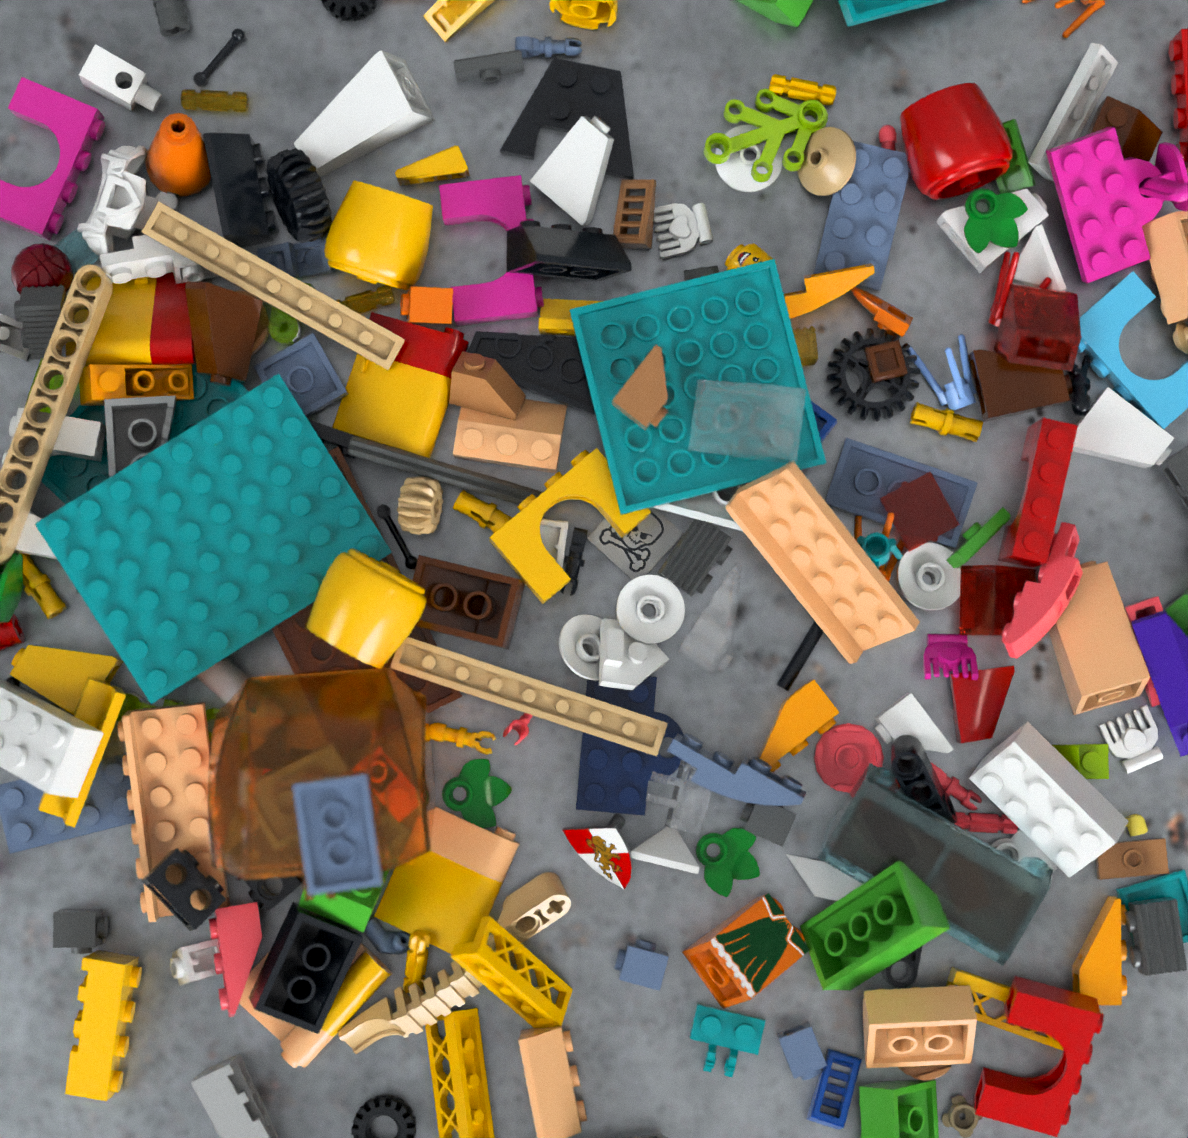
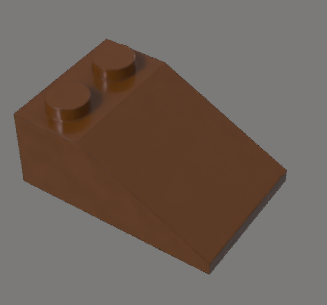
M419 555L412 581L424 588L426 604L415 626L509 650L525 583L517 578Z

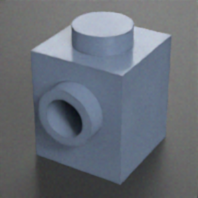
M636 939L635 944L627 943L626 950L619 949L614 969L620 971L619 980L660 991L669 958L668 953L656 950V943Z

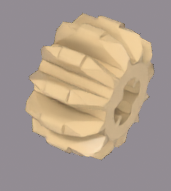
M407 477L404 485L400 488L401 494L398 498V523L402 531L410 532V534L434 533L437 525L440 523V515L443 512L442 487L438 480L429 477Z

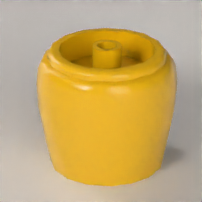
M353 180L332 221L326 238L324 254L328 259V265L332 268L357 275V279L373 284L379 282L398 289L408 290L409 286L415 285L419 280L424 268L428 252L433 205Z
M351 548L348 552L340 553L329 567L321 583L306 628L345 653L381 669L408 637L420 619L426 604L425 590L416 582L399 573V570L383 561L379 562Z

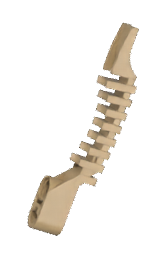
M552 872L543 873L510 894L502 904L503 910L497 923L522 944L564 916L571 907V901L560 877ZM492 934L488 937L486 945L494 951L496 946ZM510 950L508 951L509 960L515 965V955ZM453 961L451 966L454 974L450 976L445 969L437 973L440 984L437 985L431 977L423 980L426 993H424L415 982L409 986L411 997L401 986L396 988L394 995L398 1011L392 1013L390 1000L385 997L344 1026L338 1032L339 1039L341 1041L344 1040L353 1049V1052L358 1054L377 1040L386 1036L399 1035L406 1038L413 1032L417 1035L424 1031L423 1026L427 1023L431 1026L438 1022L437 1017L441 1014L445 1017L452 1013L451 1008L454 1005L460 1007L465 1004L467 996L471 995L474 997L479 994L478 988L483 984L458 962Z

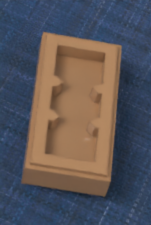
M1165 838L1117 842L1095 859L1097 879L1099 880L1169 873Z

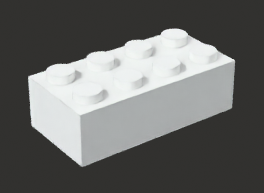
M0 680V767L47 794L77 798L104 732L5 680Z
M1029 722L1025 723L987 754L969 778L1069 878L1115 845L1129 822Z

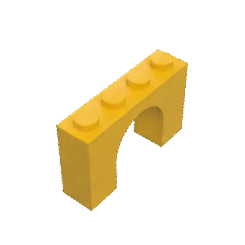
M597 448L590 454L586 449L570 462L573 466L571 470L565 475H562L560 471L544 483L547 490L537 498L534 494L529 495L517 506L520 510L518 514L510 520L507 516H504L490 529L494 534L489 537V542L542 604L548 601L571 580L546 550L540 536L541 520L553 505L571 499L585 501L593 505L604 516L621 538L651 513L649 509H644L624 515L620 514L607 459Z

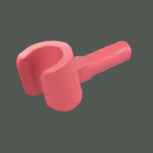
M524 713L519 720L512 721L504 729L503 737L511 729L516 730L519 734V739L514 745H518L528 735L529 728L527 725L533 715Z

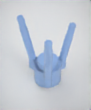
M963 334L958 336L964 378L960 376L952 349L947 347L945 353L954 381L944 385L946 392L941 389L921 358L910 346L907 353L917 356V360L914 363L937 395L941 406L947 404L949 409L955 411L976 403L974 397L976 390L972 382L968 351Z

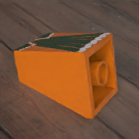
M767 893L753 899L687 947L682 953L722 1009L751 1000L810 950L804 943L805 938L801 931L792 926L784 915V909L780 902Z

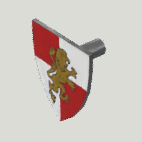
M615 814L607 826L566 827L562 829L578 855L593 870L625 890L632 878L633 860L627 842L620 831L625 824V819L622 816Z

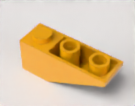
M88 365L83 369L79 379L81 406H104V399L176 395L177 401L194 399L192 365Z
M814 679L808 681L786 698L779 709L757 757L772 767L771 772H774L781 766L778 760L785 754L790 752L794 756L808 746L809 743L806 738L815 731L821 735L837 723L834 717L840 712Z
M1115 896L1107 897L1072 965V991L1097 998L1099 1005H1122V996L1127 994V979L1125 975H1122V961H1125L1127 958V945L1125 940H1121V926L1126 925V907L1124 904H1121V899Z

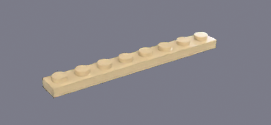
M159 201L142 230V233L388 371L405 342V339Z
M407 637L395 651L390 666L392 669L654 756L658 755L668 725L666 722Z

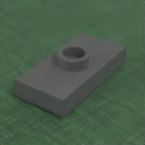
M520 50L459 59L453 62L457 82L481 79L482 82H493L501 79V75L524 72L522 52Z

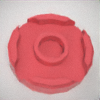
M846 723L833 726L822 734L815 746L813 759L816 772L825 784L834 790L852 793L864 790L877 779L882 770L884 756L881 744L872 732L863 726Z

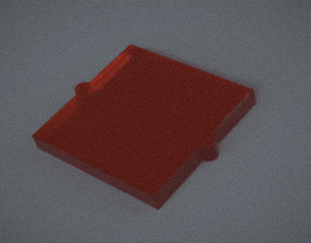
M931 472L910 483L904 481L901 483L900 488L879 499L887 514L889 512L894 513L893 525L908 552L930 540L931 542H936L938 536L960 525Z

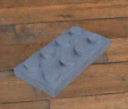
M853 141L856 149L855 168L847 184L841 190L832 194L813 274L872 263L875 273L856 286L880 291L910 169L906 153Z
M846 438L825 497V502L828 506L883 525L886 522L888 513L893 512L892 528L955 549L978 482Z
M127 753L101 759L75 827L64 824L61 817L39 811L38 806L44 791L23 779L0 784V816L9 854L134 823V810L130 811L127 804V790L131 789L130 776L124 775L122 766L123 755H127Z

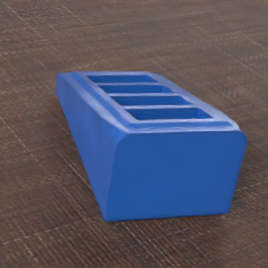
M831 1049L827 1050L825 1056L827 1066L821 1069V1074L819 1075L809 1107L807 1120L838 1130L844 1128L862 1059ZM832 1063L850 1068L849 1075L831 1069ZM831 1077L846 1082L845 1088L827 1083L828 1078ZM825 1091L842 1096L840 1102L824 1097ZM821 1105L837 1110L836 1116L820 1111Z

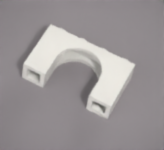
M18 408L17 415L11 418L9 436L12 437V440L24 408ZM39 411L37 414L38 423H44L49 420L51 413ZM65 416L51 456L66 455L101 462L106 440V426L97 421ZM32 440L26 444L24 450L26 456H32L38 451L39 443L37 440ZM5 450L3 454L2 466L5 461L8 450ZM19 473L13 478L12 487L14 490L22 488L26 483L25 473ZM7 506L1 510V523H6L13 517L14 511L12 506ZM30 509L14 552L57 559L35 526V523L43 518L38 517L32 509Z

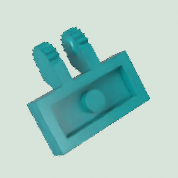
M697 1003L689 1038L708 1043L703 1071H712L715 1065L717 1046L729 1048L728 1057L724 1064V1076L732 1077L738 1050L758 1055L766 1020Z

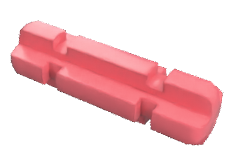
M956 812L957 823H949V829L952 831L965 828L970 832L998 833V831H1001V833L1015 834L1018 829L1005 814L999 817L998 814L969 813L965 815L964 812Z

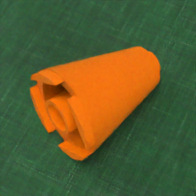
M182 113L168 115L162 121L147 151L145 159L146 171L151 182L160 191L176 193L179 196H189L200 192L211 180L204 138L189 116Z

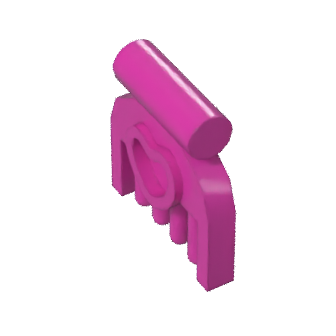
M927 634V647L923 655L925 679H931L930 663L933 664V672L936 678L940 676L939 667L943 669L944 677H949V671H953L955 678L959 677L958 667L960 664L963 677L968 678L967 664H970L971 679H978L976 655L972 648L967 646V634Z

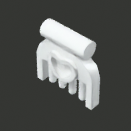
M678 203L654 208V216L669 212L673 213L654 217L653 223L674 219L669 224L655 227L654 230L656 232L669 230V233L658 235L656 238L658 241L671 238L676 240L660 244L658 248L664 250L680 246V248L660 252L661 260L689 253L695 249L698 239L700 244L713 242L705 203L693 205V211L685 204Z
M1147 705L1140 707L1148 724V728L1138 709H1135L1133 713L1141 730L1136 728L1129 713L1125 714L1129 725L1127 728L1121 717L1116 718L1121 730L1120 737L1113 721H1108L1107 725L1115 742L1112 741L1104 723L1098 725L1105 743L1108 744V750L1115 757L1126 758V760L1121 761L1126 774L1163 759L1159 747H1153L1158 740V729Z

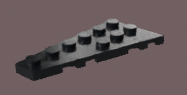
M475 332L468 353H476L484 357L496 359L519 387L596 417L575 336L556 337L554 335L538 336L519 335L518 333Z

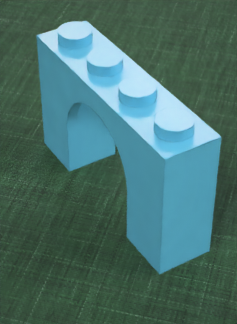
M1132 271L1064 331L1068 334L1067 341L1071 347L1078 353L1084 352L1085 355L1089 356L1092 361L1090 367L1096 375L1102 379L1106 377L1115 387L1113 389L1115 393L1162 429H1165L1188 408V359L1167 378L1159 380L1141 378L1132 373L1124 364L1119 352L1121 332L1130 319L1156 298L1152 291Z

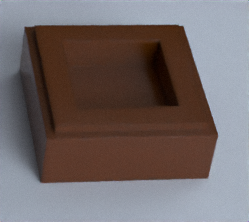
M899 340L864 349L872 383L907 375L908 372Z

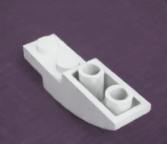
M146 235L132 237L133 249L99 255L101 269L110 278L112 283L123 284L131 279L142 277L157 278L171 272L174 274L176 284L200 282L203 279L218 277L213 272Z

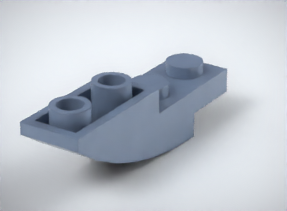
M685 733L684 736L677 734L667 749L669 753L697 768L691 779L692 782L728 798L760 805L788 806L801 805L806 795V791L801 789L803 785L798 780L788 775H784L783 778L770 771L772 767L762 759L753 757L751 760L745 757L740 767L737 768L733 765L734 760L719 751H716L715 754L709 752L702 747L704 743L688 733Z

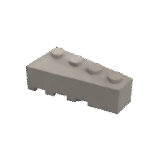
M176 395L104 399L109 478L170 440L177 403Z

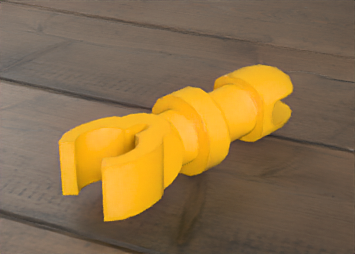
M432 723L428 728V734L432 740L456 743V747L460 748L466 745L475 748L476 751L482 754L489 755L493 753L491 748H482L480 742H477V740L482 741L484 738L496 740L493 733L487 731L471 733L468 732V728L460 727L458 730L449 728L447 724Z

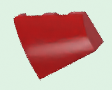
M1014 665L978 670L977 680L971 679L970 671H968V678H964L962 672L959 673L957 678L953 674L949 675L954 704L952 712L957 743L993 738L1015 672Z

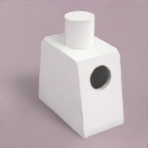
M96 44L79 74L83 87L130 111L134 109L136 104H139L154 112L162 97L161 92L147 85L146 73ZM123 82L132 83L128 89L119 88V85Z

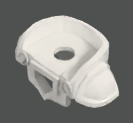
M121 146L116 150H110L108 154L102 153L101 164L103 173L98 196L87 222L80 223L77 229L78 232L82 233V238L86 240L89 249L97 255L115 252L114 236L127 240L136 229L142 231L158 201L175 211L178 209L179 201L174 193L168 191L167 193L160 192L156 198L148 196L146 180L136 176L145 163L147 155L145 146Z

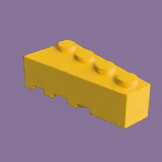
M101 950L83 957L81 970L88 971V975L85 976L83 984L79 986L77 1000L84 1003L83 1010H79L74 1020V1038L79 1039V1044L73 1045L70 1051L65 1094L107 1101L114 1096V1092L120 1091L123 1080V1071H118L121 1057L125 1058L129 1047V1036H125L127 1022H132L136 1002L131 1001L133 987L138 988L142 974V967L137 966L139 957Z

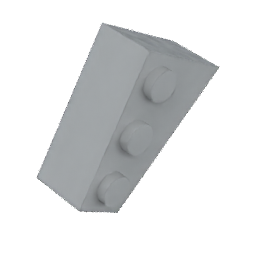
M240 1053L203 1070L190 1082L210 1117L216 1133L221 1138H279Z

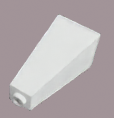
M381 50L367 62L294 142V145L310 158L312 165L316 166L318 175L322 177L432 122L435 118L405 59Z

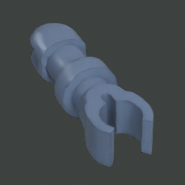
M528 36L515 37V50L522 52V58H529L539 54H544L545 57H552V54L577 56L582 52V49L579 47L582 45V42L577 38L552 40V37H544V40H539Z

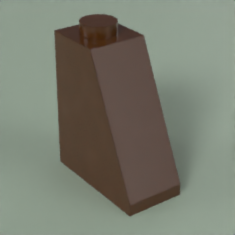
M186 282L185 292L197 372L211 376V383L230 387L232 381L246 382L263 301L208 282Z
M981 349L974 350L968 355L983 422L1055 407L1070 401L1069 395L1073 392L1072 383L1069 375H1064L1062 366Z

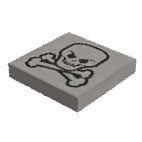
M648 508L651 511L649 516L623 538L606 519L587 537L589 542L631 580L647 575L684 535L656 508Z

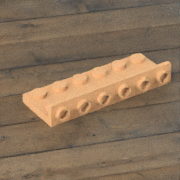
M794 461L738 488L726 505V510L849 664L857 662L863 651L915 631L920 621Z
M205 702L128 710L122 716V721L118 722V735L121 742L125 741L127 755H123L122 766L124 775L130 776L131 789L127 790V804L130 811L134 810L136 824H132L131 835L133 844L139 846L140 858L136 859L138 879H143L172 850L177 848L180 852L187 850L198 861L199 865L196 868L205 877L208 875L212 876L223 887L224 890L221 894L226 900L218 908L229 907L230 899ZM170 865L166 870V878L170 883L177 885L182 879V872L177 866ZM144 885V892L140 894V905L142 913H147L148 922H156L159 917L175 916ZM195 890L190 897L191 904L195 909L202 910L206 905V897L201 891Z

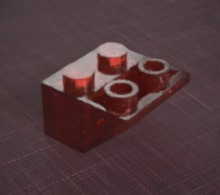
M1011 283L993 350L1010 363L1072 371L1081 340L1077 294Z
M1001 565L961 566L959 635L1002 637L1005 625L1012 622L1015 614L1013 604L1016 594L1019 591H1023L1026 580L1037 583L1036 569Z

